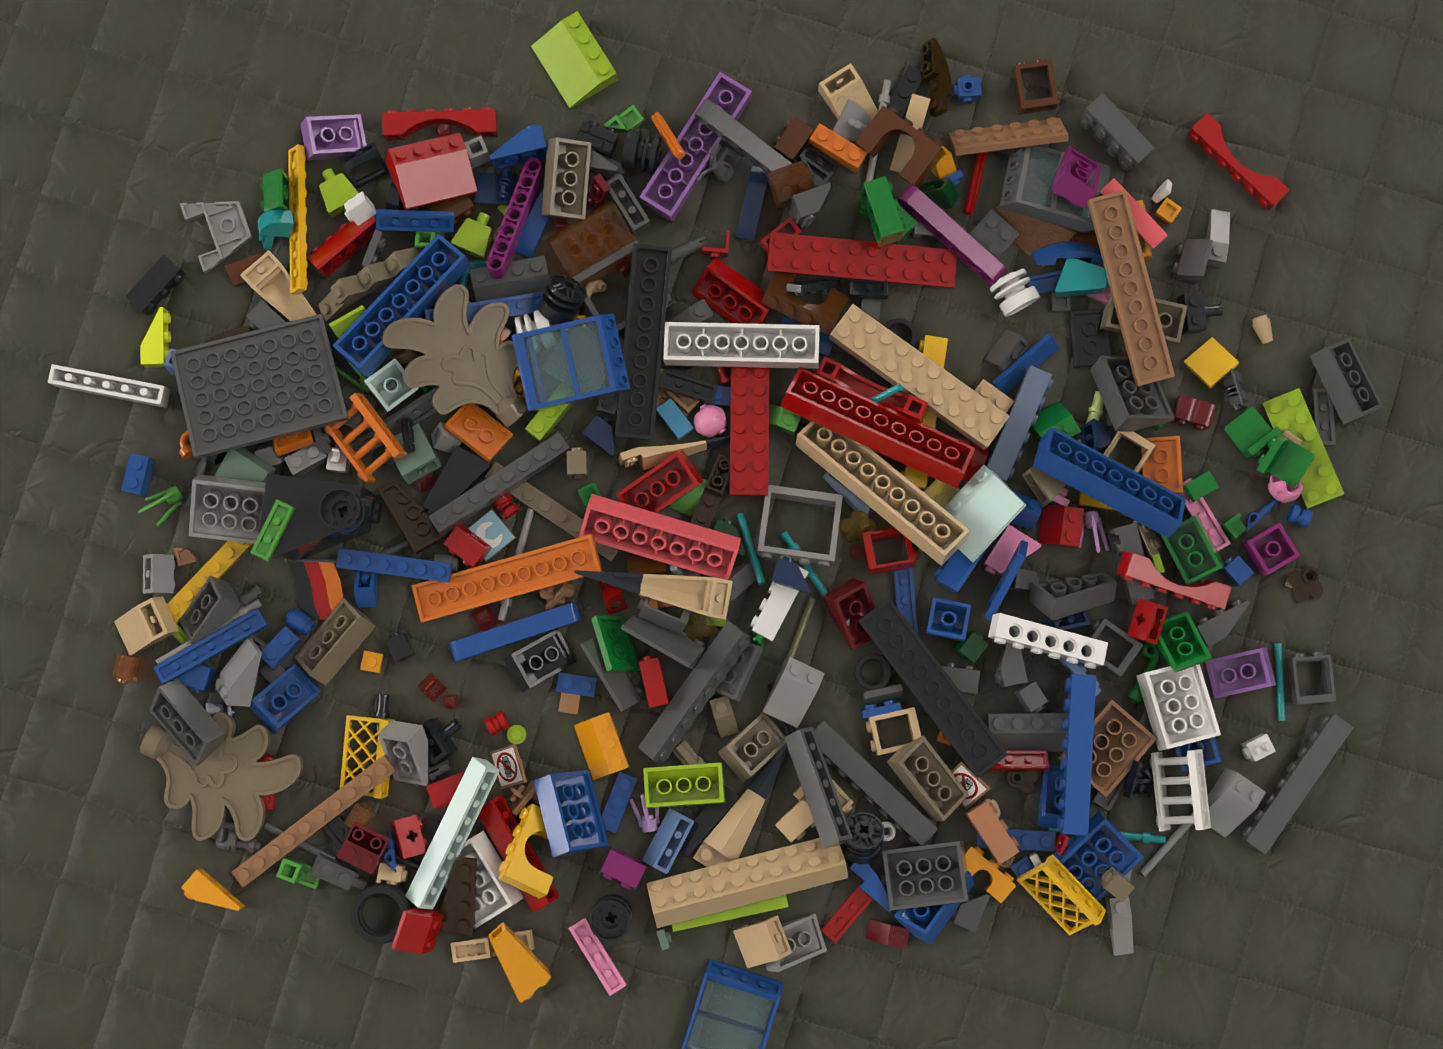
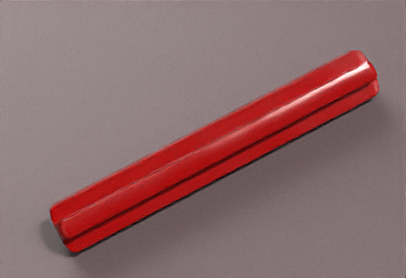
M981 152L976 155L964 206V214L973 215L988 152Z

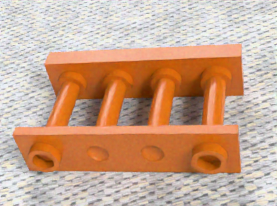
M354 393L349 397L353 404L347 410L348 418L350 419L359 412L364 417L363 422L346 437L343 436L339 428L348 420L324 426V430L330 437H333L358 471V477L363 482L374 483L376 479L372 473L390 457L402 459L407 453L363 394ZM368 427L372 428L375 432L374 437L355 452L350 443ZM379 442H383L386 451L366 467L361 458Z

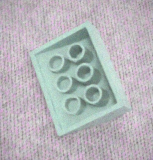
M983 465L944 509L970 530L967 540L959 550L974 563L1023 510L1026 504L997 474Z

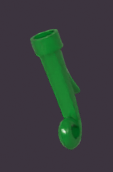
M1145 642L1141 648V653L1150 661L1143 673L1156 670L1160 658V651L1157 645ZM1148 647L1152 649V654L1147 652ZM1138 680L1126 695L1128 700L1136 704H1140L1143 699Z

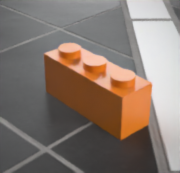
M820 123L809 139V144L855 174L858 173L868 154L865 150Z

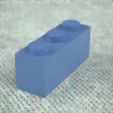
M669 808L642 860L668 874L695 821Z

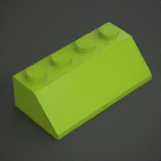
M722 763L643 768L645 805L648 809L726 803Z

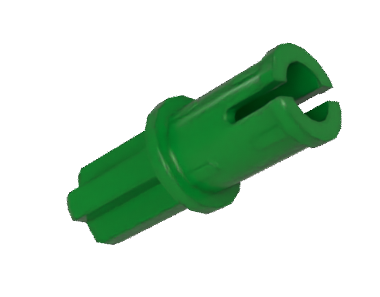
M755 633L750 643L763 647L764 636Z

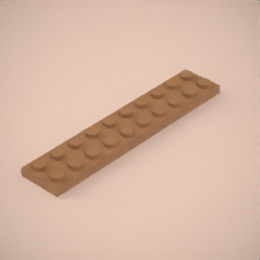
M1126 190L1087 200L1136 387L1174 377V370Z

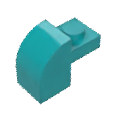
M275 209L267 211L259 217L257 221L259 241H262L263 249L271 250L275 236L290 238L294 225L292 211Z

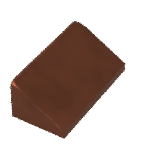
M257 254L225 266L234 287L246 283L240 274L257 261L262 254Z

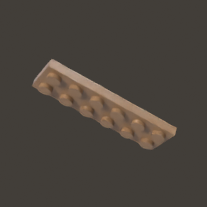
M1050 117L1047 120H1030L1025 123L1013 122L1010 125L997 124L987 128L958 129L954 132H949V141L955 155L958 156L1068 141L1069 134L1060 118Z

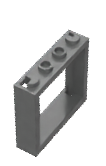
M637 240L572 278L582 283L631 254L633 244H639ZM669 294L667 296L666 307L670 306L668 302L672 300ZM587 295L583 302L592 316L599 315ZM625 321L616 325L618 335H621L619 331L625 328Z

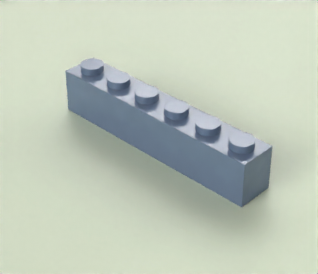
M1034 366L1028 367L1008 415L1010 417L1003 425L986 465L1004 481L1012 478L1015 471L1013 467L1015 460L1019 461L1023 452L1020 448L1029 439L1030 425L1034 426L1038 418L1036 411L1038 407L1042 408L1046 397H1043L1045 390H1049L1053 383V379H1051L1052 374Z

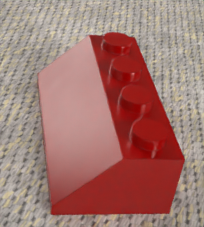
M372 216L359 226L354 221L342 224L336 234L328 236L324 244L314 248L307 258L325 278L329 277L371 241L376 229V219Z
M717 257L706 267L692 291L694 296L700 300L704 299L708 306L732 323L763 324L773 310L761 303L765 294L762 289Z

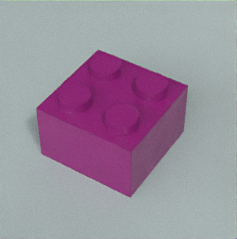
M1281 523L1274 524L1241 543L1261 577L1274 572L1300 556Z
M612 847L601 872L604 873L603 877L611 881L617 879L621 881V886L631 890L632 887L636 889L648 864Z

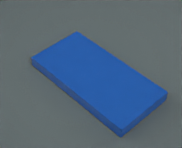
M1020 541L987 603L986 619L991 621L993 614L997 612L1026 558L1028 542Z

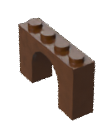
M882 106L855 143L874 158L891 137L899 134L912 137L915 145L913 156L899 175L909 184L919 188L945 154L942 148L943 144L935 138L933 140L927 137L928 133L920 127L918 130L912 127L913 123L906 117L904 119L898 117L899 113L892 107L887 109Z
M777 272L766 289L761 303L805 325H820V332L830 336L847 305L849 296L832 289L824 303L818 305L808 304L798 299L793 292L786 291V283L795 282L798 274Z

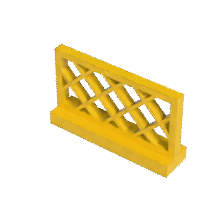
M355 715L346 716L340 788L346 785L348 778L354 779L356 777L354 773L360 768L364 771L366 769L364 765L368 761L372 760L374 763L385 755L378 734L391 720L395 721V719ZM352 720H358L362 725V728L356 733L351 728ZM372 722L379 723V731L375 735L368 728ZM364 729L371 737L365 743L358 737V734ZM354 738L360 745L355 752L349 747L350 741ZM372 740L377 745V751L373 754L366 747ZM362 749L369 756L363 763L356 756ZM352 757L359 765L353 771L348 767V761ZM390 776L373 788V792L370 791L364 796L378 799L388 797Z
M1053 854L1047 857L1045 862L1017 878V881L1069 936L1091 924L1096 926L1102 922L1106 909ZM1043 870L1048 877L1040 876V871ZM1025 879L1036 880V885L1029 884ZM1039 881L1049 883V888L1039 886ZM1053 885H1057L1063 892L1053 890ZM1039 892L1049 894V899L1043 898ZM1053 895L1062 897V902L1054 901ZM1066 899H1070L1075 905L1067 904ZM1053 906L1062 908V913L1056 912ZM1066 909L1076 911V916L1066 914ZM1080 913H1084L1088 919L1080 918ZM1066 920L1076 922V926L1071 928L1066 923Z

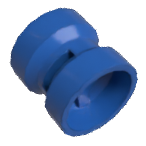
M1293 504L1288 511L1286 521L1290 523L1295 522L1299 527L1305 529L1311 521L1313 511L1301 509L1299 505Z

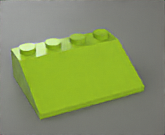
M578 11L561 20L531 46L570 109L618 81L616 71Z

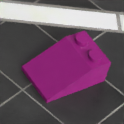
M1068 146L1053 179L1052 190L1057 196L1064 197L1074 206L1084 209L1088 205L1087 200L1092 199L1097 193L1100 164Z

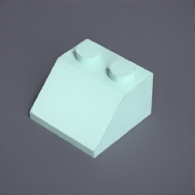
M396 358L364 380L387 412L418 390V388H408L404 384L403 375L405 370Z

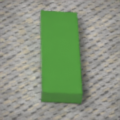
M276 499L250 553L270 562L296 508Z

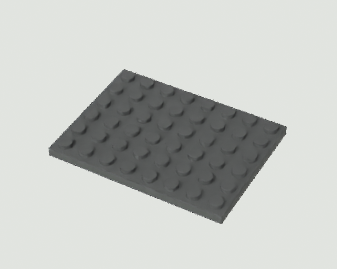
M322 314L170 352L195 459L349 420Z

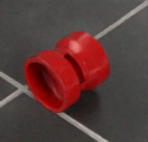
M509 493L493 503L501 511V516L504 520L520 510L517 504L512 502L513 498Z
M502 710L497 712L495 717L489 716L484 719L487 729L492 736L498 734L500 729L506 730L510 728Z

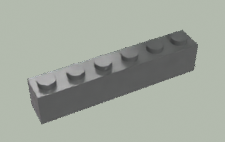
M813 727L798 729L784 737L823 848L835 847L852 839L851 831Z

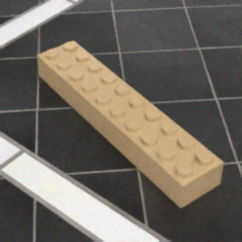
M854 304L851 305L829 336L832 342L895 386L900 383L903 386V393L928 402L931 413L983 450L990 445L1010 417Z
M812 421L797 434L796 446L941 566L967 540L970 532L967 527L870 448Z
M820 838L646 884L657 928L843 880L848 878V872L840 845L824 849Z

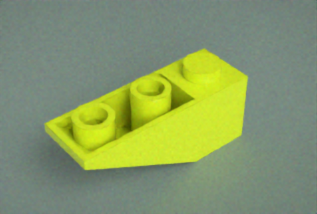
M163 307L159 308L140 345L141 365L146 368L165 367L164 363L170 351L171 333L168 331V324L171 323V315Z

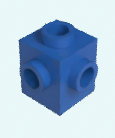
M964 75L957 79L956 85H953V96H956L957 102L971 104L980 100L982 96L981 77Z

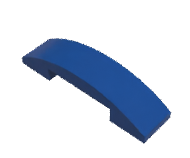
M544 189L527 218L515 249L516 253L527 258H533L540 243L539 240L550 217L541 216Z
M1083 242L1055 243L1032 252V258L1037 265H1055L1057 258L1085 257L1089 259L1091 264H1104L1100 248Z

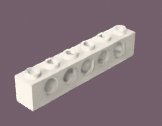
M1002 613L993 614L988 638L994 639V642L998 644H1006L1007 642L1013 644L1012 647L1016 649L1029 648L1032 653L1049 654L1048 657L1053 659H1060L1062 657L1067 659L1066 662L1084 663V667L1091 669L1104 665L1108 642ZM1010 627L1014 630L1013 637L1009 634ZM1028 632L1032 635L1031 642L1027 638ZM1046 637L1050 640L1049 647L1045 643ZM1064 642L1068 645L1067 651L1064 650ZM1082 647L1086 650L1085 656L1082 655Z

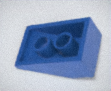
M536 124L527 126L526 129H522L491 154L490 160L495 171L502 170L504 167L511 168L524 165L532 157L538 158L540 161L545 160L547 143L542 126Z
M294 664L254 697L249 708L275 735L315 699L321 691Z
M1049 764V770L1043 771L1038 803L1037 826L1057 829L1058 818L1062 816V810H1058L1059 798L1063 797V790H1059L1060 778L1064 777V771L1060 770L1059 765Z

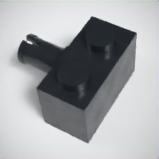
M1203 291L1186 292L1177 297L1178 304L1187 305L1182 335L1203 332L1208 328L1206 317L1222 316L1223 310H1219L1222 308L1221 304L1205 306Z
M438 717L421 724L428 739V756L433 764L447 759L458 750L450 738L462 729L461 724L456 726L460 723L458 720L453 719L445 727H443Z

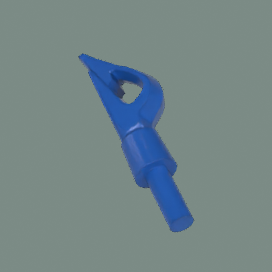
M1275 498L1268 505H1264L1259 512L1249 513L1246 533L1271 511V508L1278 502ZM1251 516H1255L1254 521L1250 523Z
M388 831L390 841L387 847L388 852L384 854L383 861L396 873V842L393 841V831ZM388 858H391V863L387 861Z

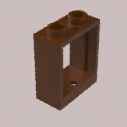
M1038 59L1033 63H1027L1026 61L1017 63L1012 70L1019 114L1056 109L1059 99L1052 60ZM1046 69L1051 97L1025 101L1021 73Z

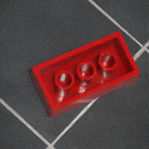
M681 450L616 493L621 503L660 513L704 483L685 452Z

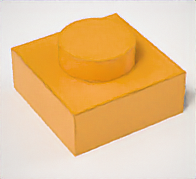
M1166 198L1155 212V215L1170 225L1182 208L1169 198Z
M364 651L360 670L380 673L384 654Z

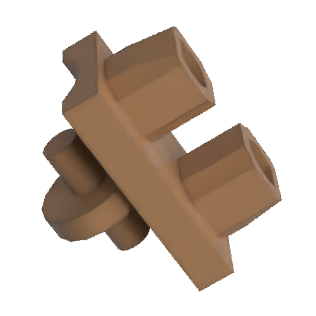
M565 582L540 589L541 598L547 600L545 609L551 610L554 606H563L566 601L565 596L571 598L574 594L573 584Z
M532 780L527 786L521 784L518 788L514 786L510 788L513 794L509 799L513 803L509 808L516 816L520 815L523 808L528 807L527 803L530 799L537 804L539 803L535 784Z

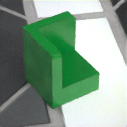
M1240 513L1232 515L1220 524L1229 541L1237 539L1240 534L1247 530L1239 519L1241 517Z

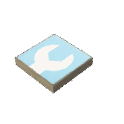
M490 509L468 528L492 547L484 559L486 562H489L517 539L493 509Z

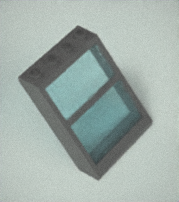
M1040 145L1011 149L999 205L1001 209L1080 232L1095 230L1088 205L1084 209L1074 206L1068 199L1057 196L1052 190L1053 179L1064 156V152ZM1098 163L1100 164L1098 189L1093 198L1103 196L1099 191L1109 183L1111 171L1109 165Z

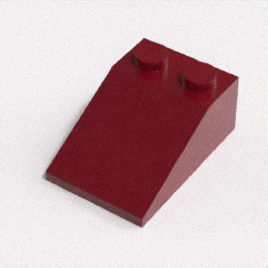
M852 578L823 595L831 617L851 650L871 640L858 622L875 609L866 582Z

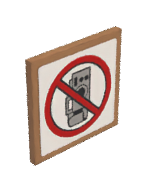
M516 744L490 752L493 765L500 770L497 776L500 789L527 782L522 759H520Z
M963 761L951 770L969 794L961 803L965 809H968L990 790V787L980 777H975Z

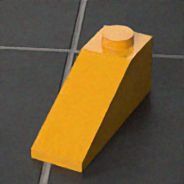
M202 868L196 869L181 887L185 891L184 895L190 900L194 899L195 901L236 911L245 907L242 902Z

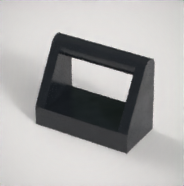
M374 142L340 158L355 189L390 173ZM377 157L383 168L355 180L350 169Z

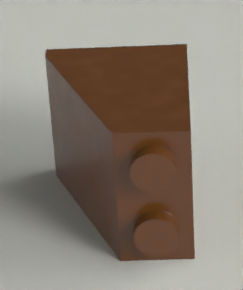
M802 161L766 173L777 209L788 206L793 195L815 188L811 172Z

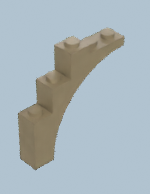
M413 247L394 251L385 261L366 265L357 275L339 278L330 287L331 292L318 304L325 320H333L339 313L362 297L393 282L424 248Z

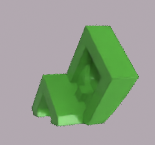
M633 104L619 116L615 115L604 125L609 128L628 131L630 128L635 129L646 120Z

